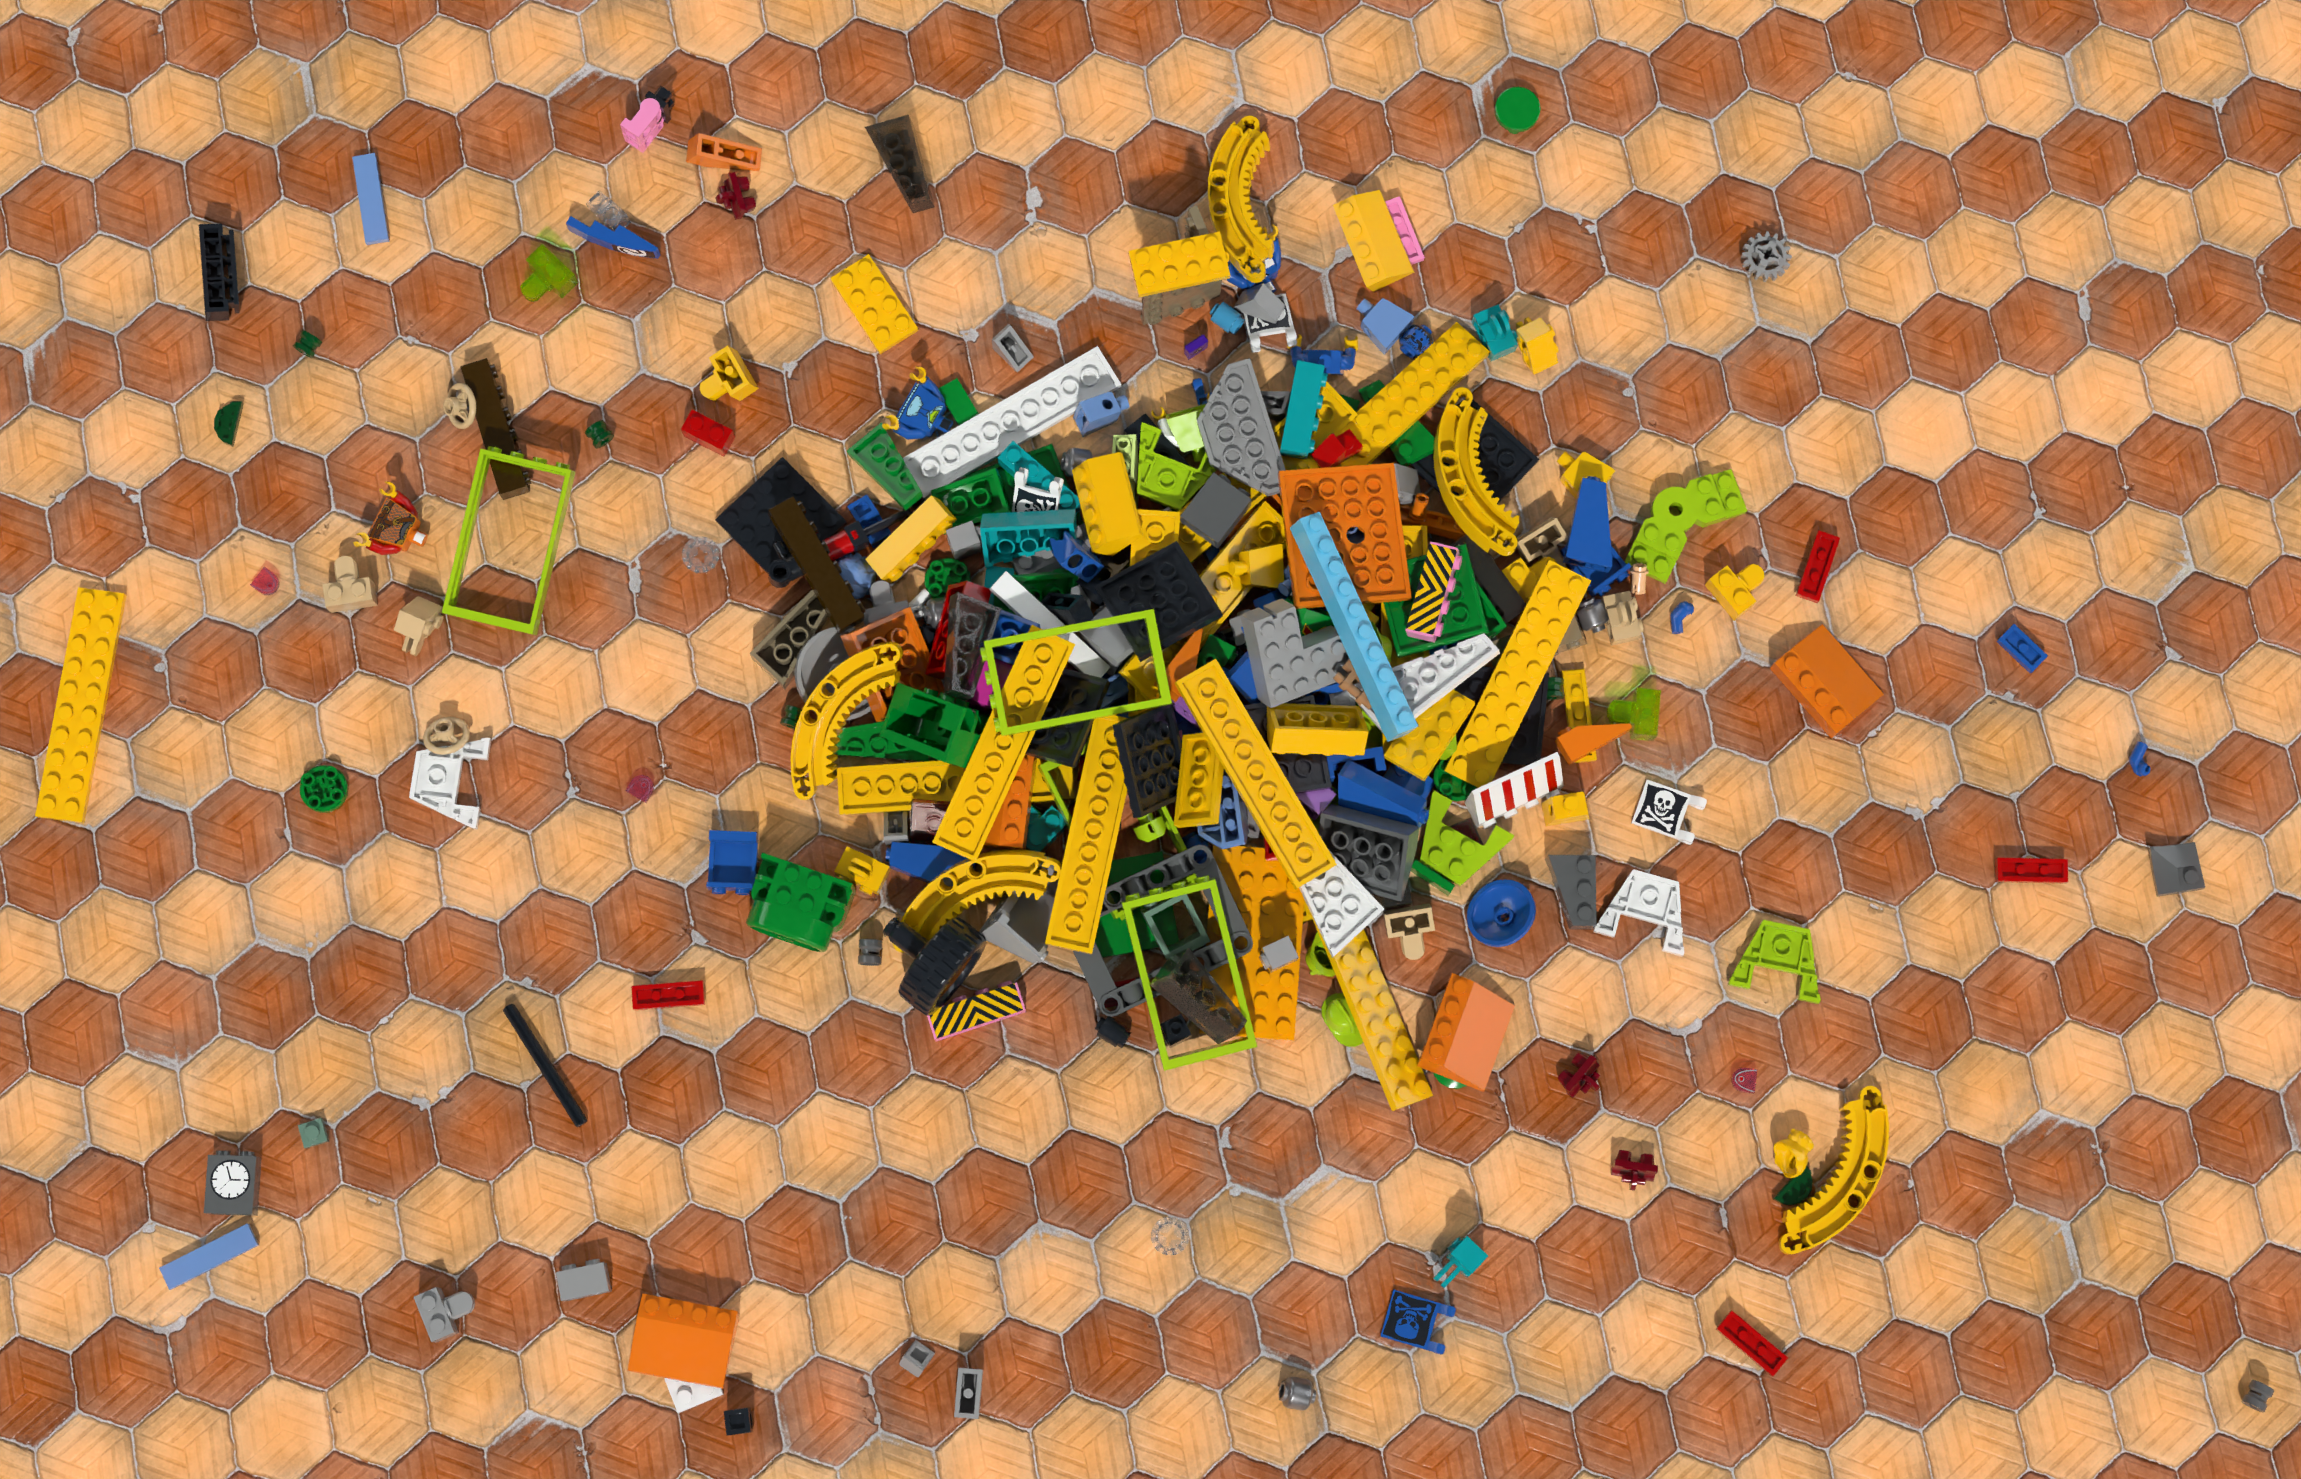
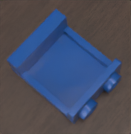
M1566 546L1560 551L1563 557L1565 554ZM1612 546V568L1609 573L1566 563L1571 571L1591 580L1586 590L1591 597H1595L1598 594L1602 597L1612 589L1610 587L1611 584L1615 581L1621 583L1630 575L1628 572L1632 566L1630 563L1626 564Z
M1247 650L1230 670L1222 667V670L1238 697L1249 705L1261 702L1257 698Z
M1382 747L1365 749L1364 755L1346 756L1333 754L1326 756L1331 785L1335 779L1334 771L1341 770L1347 760L1357 763L1365 762L1368 766L1371 765L1374 773L1382 777L1386 771Z
M709 830L710 853L708 882H706L707 889L712 890L713 894H726V891H735L737 895H750L755 882L754 878L757 874L758 833Z

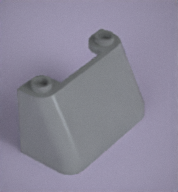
M1044 861L1038 867V870H1041V868L1047 869L1050 876L1057 873L1053 865H1050L1049 868L1043 867ZM1059 879L1054 882H1048L1046 892L1038 900H1035L1034 893L1029 898H1026L1025 892L1020 897H1017L1015 891L1010 897L1005 893L980 929V934L986 938V941L1031 963L1036 961L1042 962L1049 953L1045 940Z

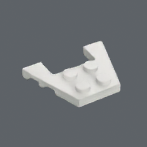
M482 738L481 740L467 742L460 750L446 755L435 754L428 749L416 751L409 798L470 828L478 829L481 809L479 807L457 805L463 759L488 760L491 739Z
M1633 869L1598 921L1593 932L1614 938L1620 915L1632 917L1666 927L1667 931L1662 951L1681 957L1684 956L1679 882Z

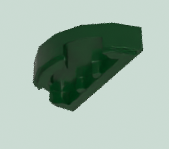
M242 401L230 402V404L219 409L214 418V429L217 436L226 445L234 447L244 405Z
M1806 1166L1801 1175L1791 1178L1774 1196L1773 1200L1784 1205H1794L1805 1200L1813 1187L1812 1173L1808 1166Z

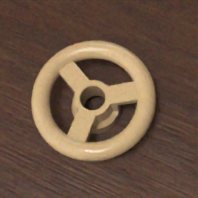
M464 383L454 384L443 403L445 414L448 415L451 423L459 429L468 428L473 423L476 415L475 396L470 387ZM458 390H461V393L457 397H454L456 392ZM467 398H468V401H469V414H468V411H467V404H466ZM456 415L460 416L464 422H460Z
M440 718L427 727L424 732L423 742L426 748L435 754H451L460 750L467 743L470 737V729L467 723L460 718ZM455 725L460 726L463 730L460 740L454 736ZM442 741L449 742L452 746L440 748L433 744Z

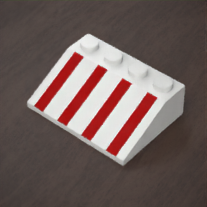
M1558 752L1471 791L1465 801V805L1476 828L1483 826L1486 829L1496 824V819L1502 816L1508 819L1518 814L1517 809L1524 806L1526 809H1530L1538 805V800L1547 797L1549 799L1550 797L1558 796L1560 794L1559 790L1564 786Z

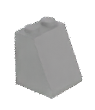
M1102 605L1094 612L1095 616L1091 621L1112 616L1107 607ZM1117 624L1076 633V636L1110 666L1106 672L1110 677L1118 673L1134 654Z

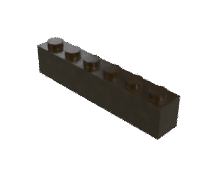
M485 358L460 366L465 384L470 387L475 396V416L485 449L488 450V446L502 449L501 454L510 455L511 451L523 454L521 449L517 450L515 442L518 441L515 428L510 429L508 421L512 420L508 406L504 407L502 403L505 395L502 386H497L495 378L499 377L495 364L491 365L488 359ZM490 459L496 485L503 500L530 492L528 485L532 484L528 471H523L522 466Z
M791 497L769 509L768 516L840 635L864 621L865 608L860 600L855 601L852 596L854 590L848 580L844 581L840 575L842 570L837 561L834 560L832 562L828 555L830 550L825 541L820 542L816 535L818 530L813 521L808 522L805 517L806 510L801 501L796 502L795 498Z

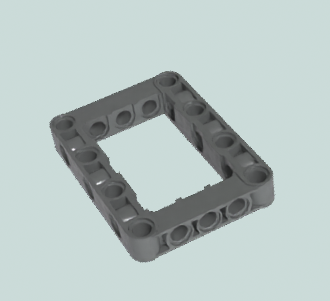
M1205 845L1192 846L1106 887L1100 917L1121 908V901L1126 900L1125 896L1134 893H1139L1140 896L1148 895V890L1163 888L1193 873L1196 877L1209 875V878H1215L1235 959L1246 955L1253 947L1252 937L1212 852ZM1197 850H1203L1206 853L1207 857L1203 863H1196L1194 861L1193 855ZM1154 870H1160L1164 876L1162 882L1158 884L1150 880V874ZM1210 888L1204 889L1203 893L1217 919ZM1115 890L1120 893L1118 903L1111 904L1107 901V894L1110 891ZM1239 936H1243L1247 940L1246 947L1241 950L1236 949L1234 946V940ZM1221 939L1208 946H1203L1166 966H1161L1148 972V979L1157 977L1161 981V986L1157 990H1151L1153 998L1227 964L1228 960L1223 940ZM1094 943L1092 955L1073 951L1103 1014L1113 1017L1146 1002L1140 977L1121 987L1115 986L1096 943ZM1194 957H1201L1204 960V965L1199 970H1194L1191 967V960ZM1110 997L1115 998L1118 1002L1117 1008L1112 1011L1104 1007L1105 1000Z

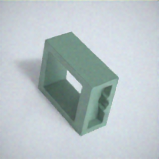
M1187 894L1145 904L1144 908L1140 909L1168 963L1210 942ZM1182 900L1198 931L1167 947L1151 916Z

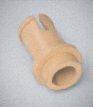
M1633 564V568L1630 569V573H1632L1631 593L1634 594L1636 591V594H1645L1646 574L1649 573V570L1645 564Z

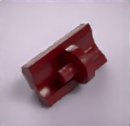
M735 172L728 173L729 178L723 182L724 186L719 187L720 194L715 197L716 203L724 204L725 209L731 208L735 220L742 219L745 213L754 211L756 203L753 196L743 197L742 192L748 191L750 188L748 177H737Z
M1578 1052L1572 1060V1064L1578 1068V1071L1572 1075L1565 1069L1558 1076V1081L1571 1098H1574L1580 1090L1586 1094L1590 1088L1594 1091L1600 1088L1596 1083L1600 1075L1595 1072L1600 1065L1596 1062L1597 1059L1594 1056L1590 1055L1588 1057Z
M1619 1150L1611 1168V1175L1620 1176L1621 1182L1629 1183V1190L1635 1191L1637 1184L1645 1186L1646 1181L1653 1182L1655 1174L1658 1172V1165H1655L1653 1155L1644 1153L1640 1155L1639 1162H1632L1631 1152L1626 1150Z

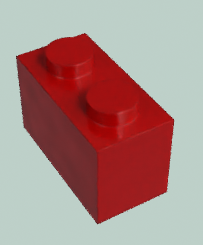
M693 409L681 427L684 437L725 457L735 439L732 429Z

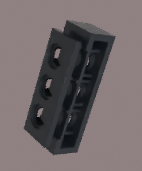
M222 223L199 224L206 321L229 320V308H234L235 313H239L234 230H229V235H223ZM226 243L227 257L222 255V245ZM225 265H228L229 279L224 277L223 267ZM227 287L230 290V301L225 299V289Z

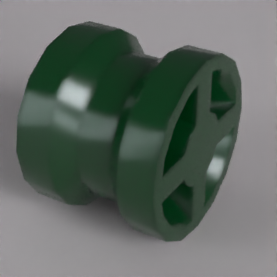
M302 330L300 333L301 338L294 343L293 347L305 356L313 358L315 356V349L320 347L323 342L309 332Z
M604 420L593 423L585 431V435L593 440L592 444L595 449L605 446L614 438L612 431L607 430Z
M1549 677L1547 700L1564 698V692L1562 691L1563 678Z
M786 705L785 717L781 718L780 724L795 730L802 709Z

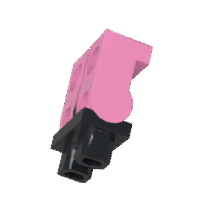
M660 86L654 94L648 91L645 95V100L640 104V110L630 121L625 118L620 124L624 140L642 153H644L661 131L664 122L668 124L671 120L669 111L675 104L671 99L672 93L663 86Z

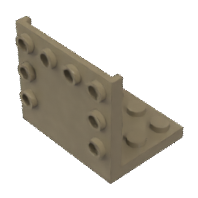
M1198 206L1189 208L1188 217L1186 218L1187 225H1185V238L1209 234ZM1222 280L1144 296L1142 315L1140 316L1143 325L1148 323L1155 325L1161 322L1164 317L1170 315L1171 317L1181 315L1185 309L1191 307L1192 309L1200 308L1205 305V302L1220 297Z

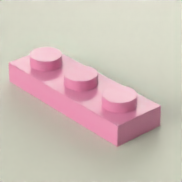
M1400 196L1385 201L1411 265L1424 261L1425 257Z

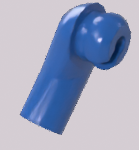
M1687 601L1680 602L1671 612L1672 634L1683 633L1682 620L1694 612L1693 604Z
M2140 741L2136 743L2129 757V762L2136 775L2147 776L2151 768L2145 763L2143 756L2148 745Z

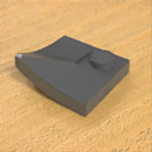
M2195 842L2149 848L2150 864L2157 897L2203 890L2205 888Z

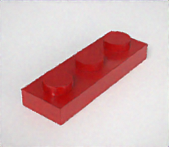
M1820 530L1817 531L1795 596L1814 603L1819 602L1840 537Z
M1997 857L1995 859L1996 882L2068 883V859Z
M703 980L631 986L632 1007L634 1011L705 1005Z
M1732 1310L1716 1328L1719 1333L1771 1377L1778 1372L1788 1359L1786 1355Z

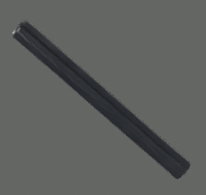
M513 1003L509 1004L503 1009L504 1014L574 1125L581 1127L587 1122V1118L517 1007Z

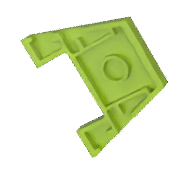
M1142 422L1137 495L1179 512L1217 469L1210 466L1206 452L1198 469L1155 453L1154 449L1162 430Z
M1434 791L1431 795L1429 817L1419 861L1447 880L1461 886L1506 846L1515 835L1496 825L1485 845L1477 843L1442 823V819L1452 800Z
M1762 920L1730 977L1728 986L1749 990L1754 966L1800 975L1801 981L1797 1000L1819 1004L1821 999L1817 986L1818 979L1815 973L1810 929Z

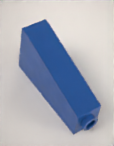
M1588 476L1587 478H1582L1579 485L1563 563L1609 573L1612 568V551L1606 483L1601 482V479Z
M1350 760L1346 761L1338 774V806L1418 826L1419 829L1422 824L1427 822L1429 817V810H1426L1427 799Z
M892 842L891 848L886 850V862H890L889 866L891 869L926 883H930L944 870L960 861L968 859L944 847ZM973 863L972 866H973V869L975 870V869H976V863ZM943 878L946 886H953V881L950 878Z

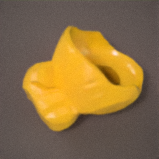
M1793 1128L1790 1130L1787 1139L1779 1140L1774 1144V1163L1787 1178L1798 1177L1805 1170L1808 1163L1807 1154L1814 1147L1811 1138L1802 1131Z

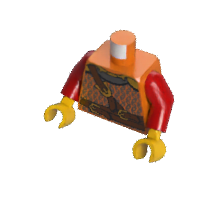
M385 481L390 486L389 492L385 493L380 488L379 491L381 494L391 497L390 499H385L368 534L364 532L356 533V535L362 537L363 542L354 541V546H366V549L380 555L397 554L400 551L406 552L411 543L423 547L428 535L418 530L421 522L418 519L416 508L410 499L400 491H395L393 483Z

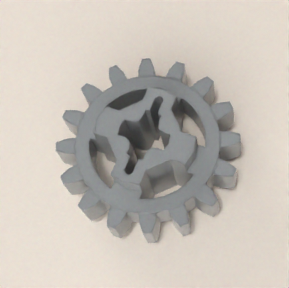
M1766 231L1764 237H1762L1760 233H1757L1755 239L1750 237L1747 241L1748 244L1744 245L1742 250L1745 252L1742 253L1741 259L1746 261L1743 262L1742 267H1749L1747 274L1754 273V280L1761 276L1763 277V282H1766L1768 277L1775 281L1777 274L1782 277L1785 273L1784 269L1787 270L1790 264L1788 261L1791 260L1792 255L1786 253L1789 252L1790 246L1784 247L1783 244L1786 240H1777L1778 234L1770 237L1769 232ZM1764 254L1768 255V260L1764 258Z

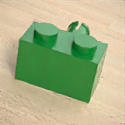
M1210 634L1198 656L1196 670L1214 659H1217L1221 668L1225 667L1228 669L1229 665L1233 666L1239 656L1236 653L1238 648Z

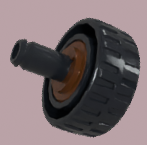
M895 917L890 920L883 930L884 937L888 936L890 942L914 959L900 983L899 995L927 1016L934 1014L958 990L977 964L987 943L986 938L979 931L959 917L949 920L930 940H927L908 924L900 922L899 918Z

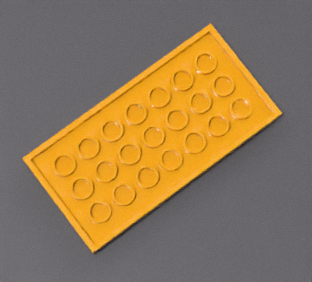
M1213 845L1214 859L1253 940L1251 951L1237 958L1236 963L1255 1038L1294 1041L1304 913L1303 895L1299 888L1295 889L1278 860H1265V848L1236 846L1221 849ZM1210 904L1207 922V935L1210 942L1206 943V946L1222 939L1218 921L1213 914ZM1239 936L1234 940L1236 949H1244L1247 945V940L1243 936ZM1289 936L1299 957L1297 961L1274 972H1270L1269 968L1264 969L1259 958L1262 954V948ZM1228 963L1203 975L1199 1034L1247 1037Z

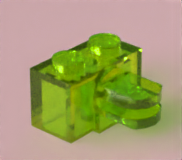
M541 244L526 259L533 273L521 284L520 288L525 299L536 302L547 291L550 292L551 290L563 298L578 284L575 274Z
M1637 688L1633 693V701L1613 700L1607 707L1608 719L1616 723H1630L1633 727L1630 731V739L1654 741L1658 734L1661 690Z

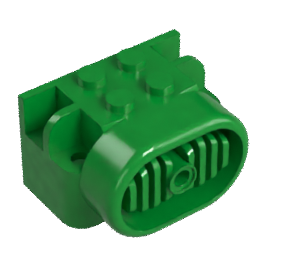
M897 683L879 736L945 763L966 768L990 715L970 707V702L958 698L955 702L954 696L940 692L938 696V691L926 687L923 691Z
M762 853V863L758 874L754 878L755 882L751 892L754 901L746 920L747 926L773 938L812 951L825 952L828 949L833 933L840 931L845 924L856 894L853 883Z

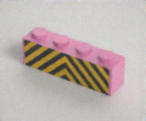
M1430 542L1405 630L1408 637L1435 643L1437 636L1441 637L1444 623H1441L1443 614L1447 615L1450 601L1447 598L1449 592L1454 591L1456 579L1453 577L1455 570H1459L1462 563V556H1460L1458 548Z
M1011 981L998 984V989L989 991V988L976 991V996L966 998V995L957 997L952 1000V1004L943 1005L934 1014L927 1016L935 1041L937 1042L1025 1013L1026 1009L1017 982L1013 984Z

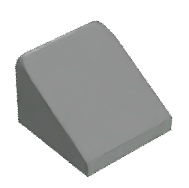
M915 1339L902 1357L899 1365L914 1376L919 1377L935 1353Z

